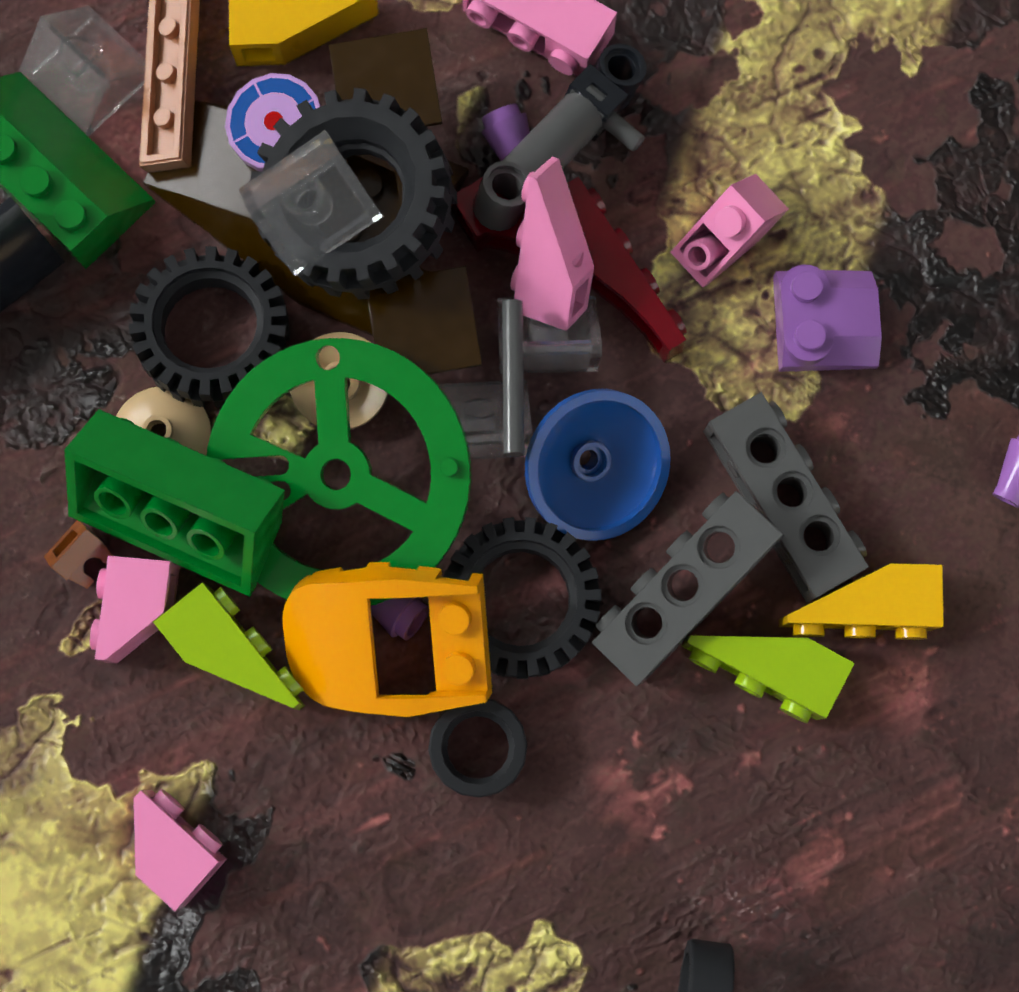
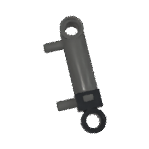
M620 43L605 48L596 66L594 67L589 64L569 85L564 98L501 162H496L488 167L475 194L472 206L474 215L481 225L496 231L509 230L515 226L525 210L526 202L522 201L521 193L529 173L535 172L551 157L558 158L562 169H564L590 140L595 142L605 130L631 151H636L645 140L644 135L618 114L629 106L646 75L647 65L644 57L638 50ZM496 193L505 195L509 200L502 199Z

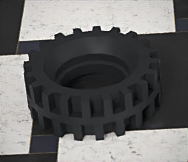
M354 88L353 99L342 100L336 90L324 92L326 105L313 109L307 100L296 105L302 117L291 126L280 118L273 126L280 134V138L274 147L262 142L257 153L265 161L262 172L251 171L250 183L258 191V199L250 201L251 210L261 222L262 228L258 229L263 240L273 249L275 255L306 284L311 287L319 286L329 295L339 298L342 292H350L358 299H370V290L383 288L387 294H391L399 290L396 281L408 274L416 281L424 274L419 267L429 255L438 259L443 252V248L439 244L440 238L444 231L452 233L455 224L450 215L451 204H457V192L451 180V176L454 174L431 129L428 130L419 114L411 107L405 111L399 106L395 97L385 93L380 101L374 100L366 89ZM353 155H372L383 159L398 172L402 182V205L396 219L380 235L364 242L344 243L328 237L318 227L313 214V194L320 178L335 163Z

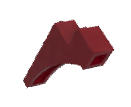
M576 177L567 184L594 263L591 289L618 309L645 336L665 363L682 352L686 343V338L684 337L687 333L685 324L673 308L666 310L657 296L660 293V289L651 272L645 267L640 270L630 254L633 253V248L628 237L621 228H612L604 216L606 207L598 192L593 187L586 189L580 178ZM482 178L458 191L457 204H451L452 214L476 251L479 252L484 248H491L519 255L520 247L516 246V235L520 224L524 220L525 210L517 224L509 230H490L481 225L472 209L473 199ZM496 193L502 199L509 200L505 195Z

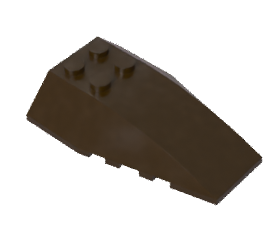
M194 100L191 167L147 173L143 184L191 222L198 224L211 234L226 249L238 251L239 256L244 261L248 256L256 260L259 270L262 272L266 269L272 275L274 284L284 290L286 295L299 305L373 336L368 299H358L350 292H342L339 298L329 295L319 286L311 287L289 269L263 240L258 229L262 228L261 222L252 213L250 201L258 199V191L250 183L251 171L257 170L246 165L229 144L225 129L228 106ZM353 155L335 163L320 178L313 194V214L318 227L328 237L344 243L364 242L380 235L396 219L401 207L395 169L387 161L372 155ZM448 160L454 174L451 176L452 184L456 192L461 190L469 170Z

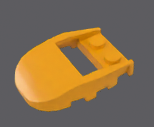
M369 562L365 568L344 571L342 567L317 571L312 575H308L296 584L285 603L283 631L290 670L295 680L303 687V691L321 705L359 713L411 717L486 703L492 694L483 574L472 573L469 581L444 578L440 568L419 566L417 569L391 567L390 562ZM428 597L436 691L430 692L428 695H379L370 599Z

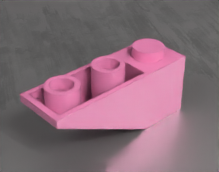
M462 0L463 11L466 12L467 17L473 23L486 29L491 26L505 34L508 40L518 49L525 52L535 51L547 58L557 71L565 75L575 74L578 76L589 64L595 65L614 35L617 18L616 11L596 0Z
M551 157L535 172H530L523 184L521 198L523 202H526L525 214L516 235V246L520 247L519 262L513 272L510 287L511 290L515 291L514 299L523 302V316L567 331L588 309L594 263L560 160Z

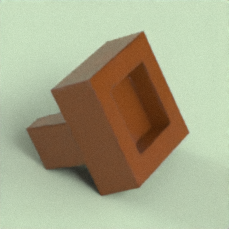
M77 520L46 553L44 558L49 566L65 580L69 579L88 589L94 580L84 571V563L89 558L94 557L107 565L108 556L113 555L93 530Z

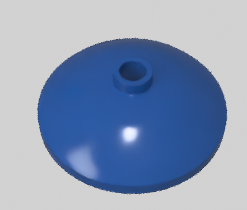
M591 389L564 399L553 407L541 420L532 435L527 449L525 480L528 494L534 507L546 522L558 525V531L564 534L569 532L576 539L590 541L605 540L628 532L652 512L666 487L671 456L665 429L656 414L645 403L621 391ZM589 450L591 454L590 460L585 465H580V456L583 452Z

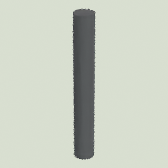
M517 299L502 301L503 452L505 456L524 455L523 302Z

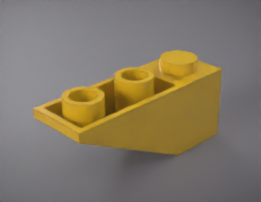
M229 0V46L236 65H285L379 15L378 1Z
M891 563L779 619V627L793 628V636L823 637L824 628L844 629L845 638H876V630H895V639H927V631L944 627L942 565Z

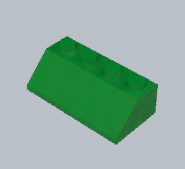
M21 72L0 76V187L79 264L87 269L156 202Z
M98 409L64 449L69 517L250 597L256 588L282 523L285 490L273 485L266 479L254 477L231 467L220 459L208 457L185 447L174 439L162 437L139 427L128 419L119 418Z

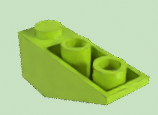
M202 582L153 621L185 663L293 709L301 710L305 706L297 696L304 690L303 687L299 685L286 666L277 671L265 656L272 651V648L254 626L245 631L234 617L240 611V608L223 587L214 592L211 587Z
M690 635L682 644V647L691 651L688 659L696 665L712 673H716L719 667L737 676L734 682L737 687L758 698H762L765 692L783 702L780 707L781 711L804 723H808L810 718L815 720L827 718L855 664L810 638Z

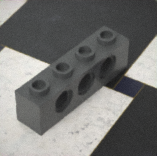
M760 392L709 421L703 433L740 494L785 535L773 549L804 600L808 603L867 569L869 566L864 560L867 556V551L859 536L853 530L847 532L837 516L840 513V507L832 492L827 487L820 488L810 472L814 469V466L805 448L801 444L794 445L784 429L787 427V421L780 407L774 401L768 403L763 393ZM764 442L769 445L774 453L773 462L761 463L754 459L750 451L751 443ZM788 484L798 491L800 503L797 507H788L780 502L777 496L778 485ZM815 527L822 531L826 538L824 551H814L806 545L804 541L805 528Z
M735 491L730 497L722 492L702 513L707 522L694 535L688 530L682 533L666 551L671 557L669 562L658 573L652 567L647 570L631 587L630 590L636 596L623 610L617 605L613 606L595 625L601 633L592 643L636 687L644 683L785 536L739 492ZM721 532L730 535L735 543L733 556L724 563L712 560L707 551V544L710 538ZM682 570L692 572L698 580V591L690 600L678 598L672 589L674 576ZM646 607L655 609L662 618L661 631L655 637L645 636L637 626L638 614Z

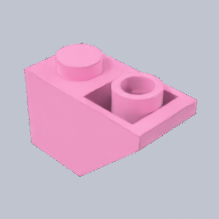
M757 174L751 175L731 184L670 253L702 287H705L758 243L789 209Z
M108 556L107 567L100 569L96 585L97 597L102 599L100 619L93 621L90 631L91 650H96L95 660L117 664L159 630L153 621L175 605L180 567L171 561Z
M160 789L157 794L153 790H140L133 798L135 875L172 910L177 911L184 908L227 860L218 851L223 844L203 825L199 824L194 829L180 816L184 811L183 806L165 790Z

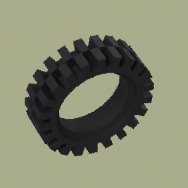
M205 246L206 255L197 256L195 248L184 250L185 260L177 262L174 255H171L164 259L167 267L164 271L160 272L154 267L147 274L150 284L148 286L139 284L135 292L139 300L138 304L131 303L129 314L133 323L129 324V334L134 342L132 344L143 368L148 376L153 378L156 386L163 392L166 390L170 391L173 398L184 402L185 398L191 399L193 405L198 407H205L206 401H213L217 408L223 406L235 386L248 372L265 359L287 348L286 342L290 341V328L283 295L279 286L274 285L273 277L266 269L261 272L257 261L249 256L245 261L241 260L236 250L227 248L226 255L223 256L219 255L217 246ZM208 287L225 288L238 293L249 302L255 310L257 317L254 340L245 353L237 360L216 368L195 367L184 363L173 355L165 340V326L168 315L178 301L197 289Z
M514 517L504 518L502 523L493 525L491 522L482 526V531L476 535L471 534L464 540V545L454 552L450 559L451 563L448 570H445L444 578L469 581L472 573L481 574L485 567L495 559L509 553L525 552L548 560L563 577L569 595L568 610L560 627L547 639L533 645L516 646L503 643L488 633L491 672L504 678L505 676L516 679L541 677L568 664L588 642L600 613L601 589H599L598 585L599 576L596 567L593 568L589 560L590 555L585 548L581 549L578 546L576 538L569 532L564 534L558 531V525L547 522V524L536 522L537 518L525 517V520H514Z

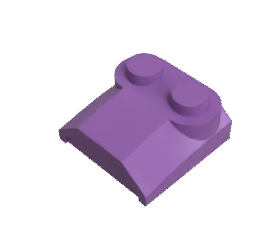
M804 264L795 266L789 271L775 272L773 288L779 372L877 369L879 367L882 340L878 287L872 271L820 270L815 266Z

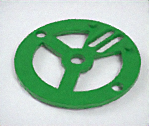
M347 338L311 340L290 346L262 361L248 372L227 397L217 415L207 447L206 456L220 460L284 456L289 462V468L286 473L282 475L254 476L270 482L283 481L290 486L291 493L284 500L283 510L309 495L314 502L328 509H345L358 503L413 531L396 551L379 561L390 562L391 567L417 569L419 566L435 568L450 550L458 536L469 503L471 490L469 446L464 428L451 401L441 387L413 361L386 347L362 340ZM327 346L335 347L340 355L338 365L331 370L324 369L319 363V354ZM347 378L370 383L389 393L407 409L416 421L426 442L430 458L431 484L427 502L373 475L367 455L359 446L351 442ZM314 381L318 445L308 453L306 458L253 435L266 412L280 398L293 389ZM334 459L344 461L349 466L351 472L349 483L340 490L329 487L323 477L325 466ZM273 543L258 583L276 595L288 599L291 591L300 580L325 569H319L297 561ZM392 598L370 599L371 606L380 604Z

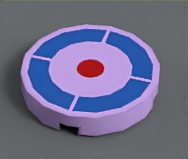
M270 73L252 79L237 91L227 109L225 129L230 146L246 165L262 172L265 161L257 153L262 142L274 147L280 138V134L273 126L280 118L291 126L302 117L296 105L307 100L311 107L316 109L321 107L319 98L307 83L290 74Z

